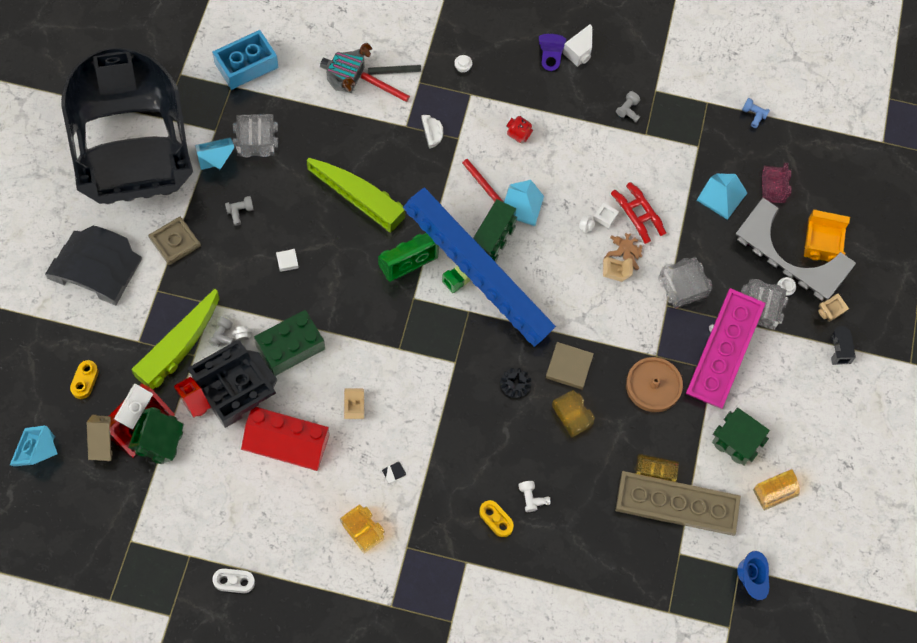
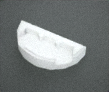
M421 115L430 149L441 142L443 126L439 120L431 118L430 115Z

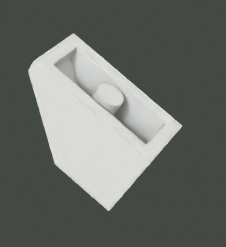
M588 25L564 45L563 54L577 67L582 63H586L591 57L592 26Z

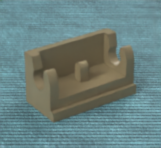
M91 415L87 421L88 460L111 461V417Z

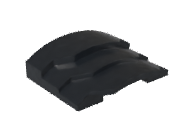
M93 225L83 231H73L57 258L53 259L45 275L47 279L64 286L66 282H70L96 292L100 300L116 306L142 257L132 251L128 238Z
M239 339L187 368L193 380L202 389L212 411L225 428L243 418V414L276 394L274 387L277 378L264 362L259 352L246 350Z

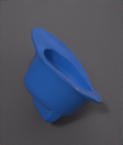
M751 551L739 563L737 574L748 593L756 600H763L769 593V564L763 553Z

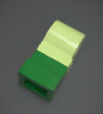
M457 266L451 271L447 270L443 273L442 282L453 294L470 282V278Z

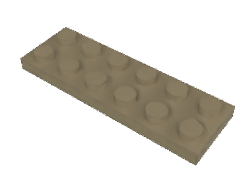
M622 471L615 511L735 536L741 496Z

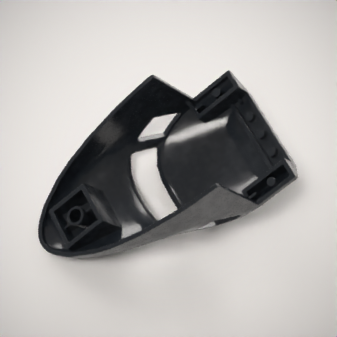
M108 48L87 56L72 69L62 91L61 107L75 172L77 191L99 204H113L116 201H132L135 198H151L154 195H170L173 192H177L191 176L193 168L188 154L179 91L174 79L165 67L156 59L137 50ZM131 112H160L168 133V137L152 136L125 139L100 144L87 149L86 144L87 122L102 117ZM172 117L177 121L181 143L176 139ZM75 132L77 133L80 150V156L78 157V159L74 142Z

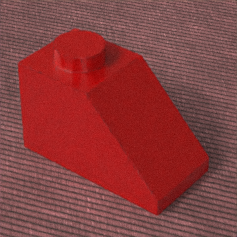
M192 377L174 386L193 418L205 414L211 408L202 389Z

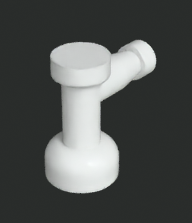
M534 481L518 484L519 490L524 492L526 512H533L538 510L537 506L550 504L549 496L533 498Z

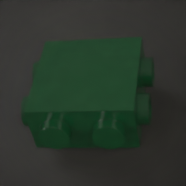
M150 407L145 409L136 423L128 448L134 450L135 454L152 458V461L157 464L173 461L177 454L178 442L183 435L184 423L177 421L178 418L162 414L158 408Z
M737 407L734 412L729 411L723 419L726 422L724 426L719 425L712 434L715 436L712 443L719 451L730 455L734 462L745 466L748 460L752 463L758 455L756 449L759 446L763 448L769 440L767 434L770 430Z

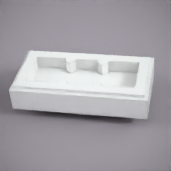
M134 384L114 419L133 429L153 394Z

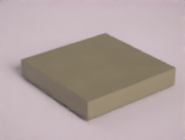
M181 216L148 235L168 265L201 247L200 242Z
M557 342L546 378L583 390L594 353Z

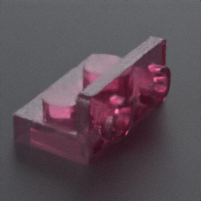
M784 163L782 168L763 167V198L767 201L785 203L787 197L791 195V186L789 185L791 170H788V163Z

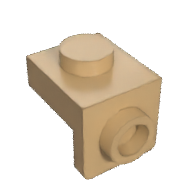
M610 257L603 259V277L623 282L632 276L633 260L631 258L625 261H619Z
M838 293L824 303L819 304L820 309L818 312L824 320L827 319L830 322L848 311L849 308Z
M363 388L344 389V419H364Z

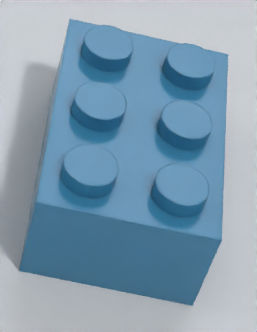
M261 30L212 51L214 63L231 90L279 68L277 55Z

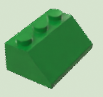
M427 233L423 235L418 234L412 240L402 242L390 251L382 252L378 256V265L387 280L391 282L438 259L439 246L434 243Z

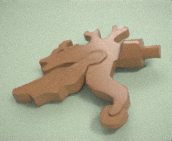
M625 233L626 239L611 235L610 239L614 240L613 243L618 245L619 248L616 251H609L604 259L610 256L620 257L623 255L624 260L631 258L633 260V268L638 270L639 266L634 257L637 260L639 257H642V245H639V248L637 245H633V242H638V239L634 237L632 240H629L631 233Z

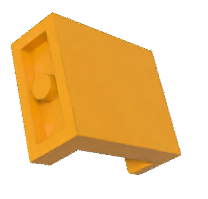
M813 210L808 218L804 257L830 262L840 252L845 255L846 253L843 252L845 233L850 217Z

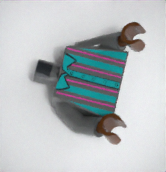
M369 43L362 44L360 49L355 51L336 52L332 60L322 58L320 68L327 70V80L334 90H345L348 93H352L365 68L364 56H371L369 50L373 48Z

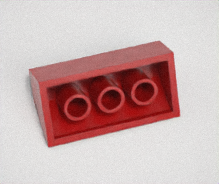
M255 407L250 411L245 425L241 450L318 471L330 436L329 427Z

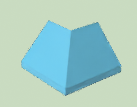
M231 137L195 145L201 170L212 167L222 168L234 149Z
M717 173L709 179L697 201L728 220L747 195V191L736 174Z
M532 180L509 184L504 203L516 208L515 216L518 217V221L535 226L544 195Z
M47 426L25 428L10 465H33L57 455L53 442L55 436Z

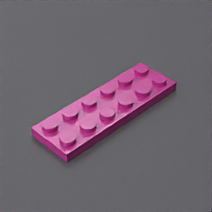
M731 288L728 290L686 395L723 409L766 303Z

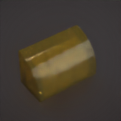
M638 454L635 474L676 482L678 462Z
M790 469L758 483L753 491L765 511L799 496L800 487L793 469Z

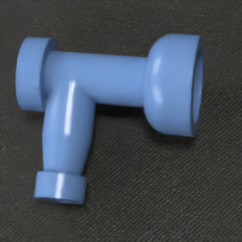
M750 98L747 99L742 109L744 112L752 111L756 113L751 123L753 128H757L761 119H766L770 111L753 104V100Z

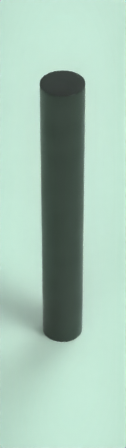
M421 65L368 68L369 75L421 72Z

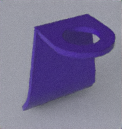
M543 34L539 36V44L543 51L542 66L548 71L556 70L560 65L561 54L566 43V38L561 35ZM553 57L556 59V64L548 66L546 59Z

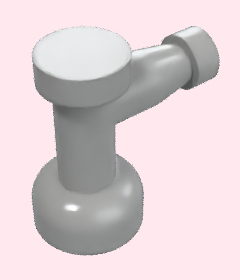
M630 91L626 95L627 101L617 108L616 113L620 117L627 115L637 122L640 116L636 115L630 107L637 105L640 102V97L635 92Z
M251 196L245 197L244 201L225 203L227 214H232L235 226L241 224L238 210L244 208L247 211L254 210Z
M219 317L217 320L218 328L213 337H210L208 341L219 347L220 342L228 345L235 342L234 338L223 335L224 331L230 329L233 323L227 318Z

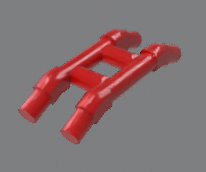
M629 182L626 188L631 191V194L636 199L629 203L617 190L611 192V195L624 209L636 227L644 244L651 241L648 231L643 224L650 219L660 236L666 234L662 220L648 203L642 191L632 182ZM642 205L646 213L637 217L633 208Z

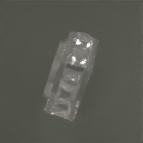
M273 114L236 115V122H233V132L236 133V138H233L234 149H237L238 156L267 157L275 155V148H278V137H275V132H278V122L274 121Z
M696 257L691 259L684 258L674 265H665L658 277L661 287H664L667 292L666 296L669 303H672L674 308L706 298L712 290V283L704 274L703 265L701 262H698Z
M750 279L747 285H743L741 293L766 303L757 325L775 330L778 324H782L784 318L782 308L786 307L788 297H786L787 289L779 285L764 283L759 279Z

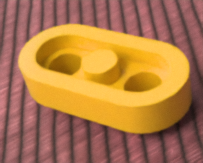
M86 360L81 362L76 370L70 390L77 399H85L92 392L99 373L98 367L93 361ZM90 367L89 371H84L85 368ZM79 385H84L82 389H77Z
M489 500L482 503L479 511L482 520L497 536H509L514 527L512 519L496 502ZM491 510L493 514L487 515L486 511ZM505 525L507 529L501 530L499 526Z

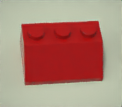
M144 384L139 385L153 394L145 409L154 407L160 409L162 414L175 415L151 387ZM122 402L109 415L111 417L110 439L133 458L136 455L135 451L128 447L135 426L131 429L114 419L123 404Z

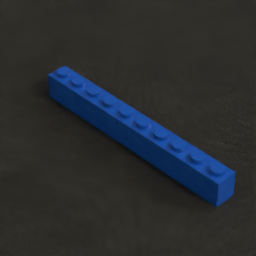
M425 187L408 200L403 207L407 214L419 224L420 228L453 260L459 269L470 278L473 284L485 294L486 298L521 332L529 343L535 347L556 327Z

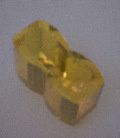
M574 390L553 400L552 403L556 414L571 437L591 428L594 423L592 412L584 407L582 396Z
M359 504L342 516L340 522L365 554L384 540L383 533L385 531L379 523L375 524L372 521L371 517L373 515L367 507L363 508Z

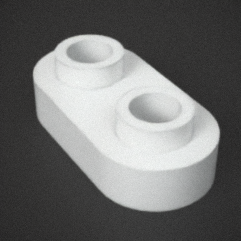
M219 569L213 575V584L220 591L248 593L254 588L255 579L248 571ZM222 578L228 579L225 584H221L220 580ZM243 580L248 581V584L246 586L241 585V582Z

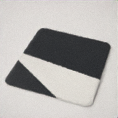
M400 462L382 469L388 483L406 475Z

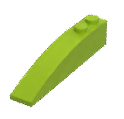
M312 158L307 159L309 171L390 233L405 219L404 206L400 202L392 200L385 191L379 190L364 179L344 169Z
M216 289L206 296L131 369L134 376L141 383L151 387L153 390L163 383L164 378L169 373L172 374L177 369L178 364L202 335L219 301Z

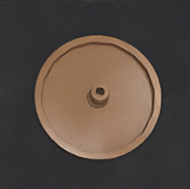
M649 357L638 361L632 366L626 379V390L632 402L639 408L649 412H662L670 409L677 403L683 390V381L680 372L672 363L662 358Z

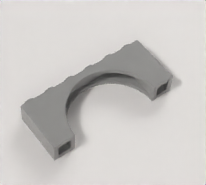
M762 198L736 232V236L739 237L737 240L744 246L749 244L753 247L752 251L758 256L762 257L764 255L769 259L767 262L773 267L777 268L779 266L784 269L782 273L791 279L795 277L799 280L798 284L804 289L810 288L815 292L813 295L821 301L830 299L856 263L841 252L830 262L815 268H800L784 261L775 251L771 241V226L779 210L775 205Z

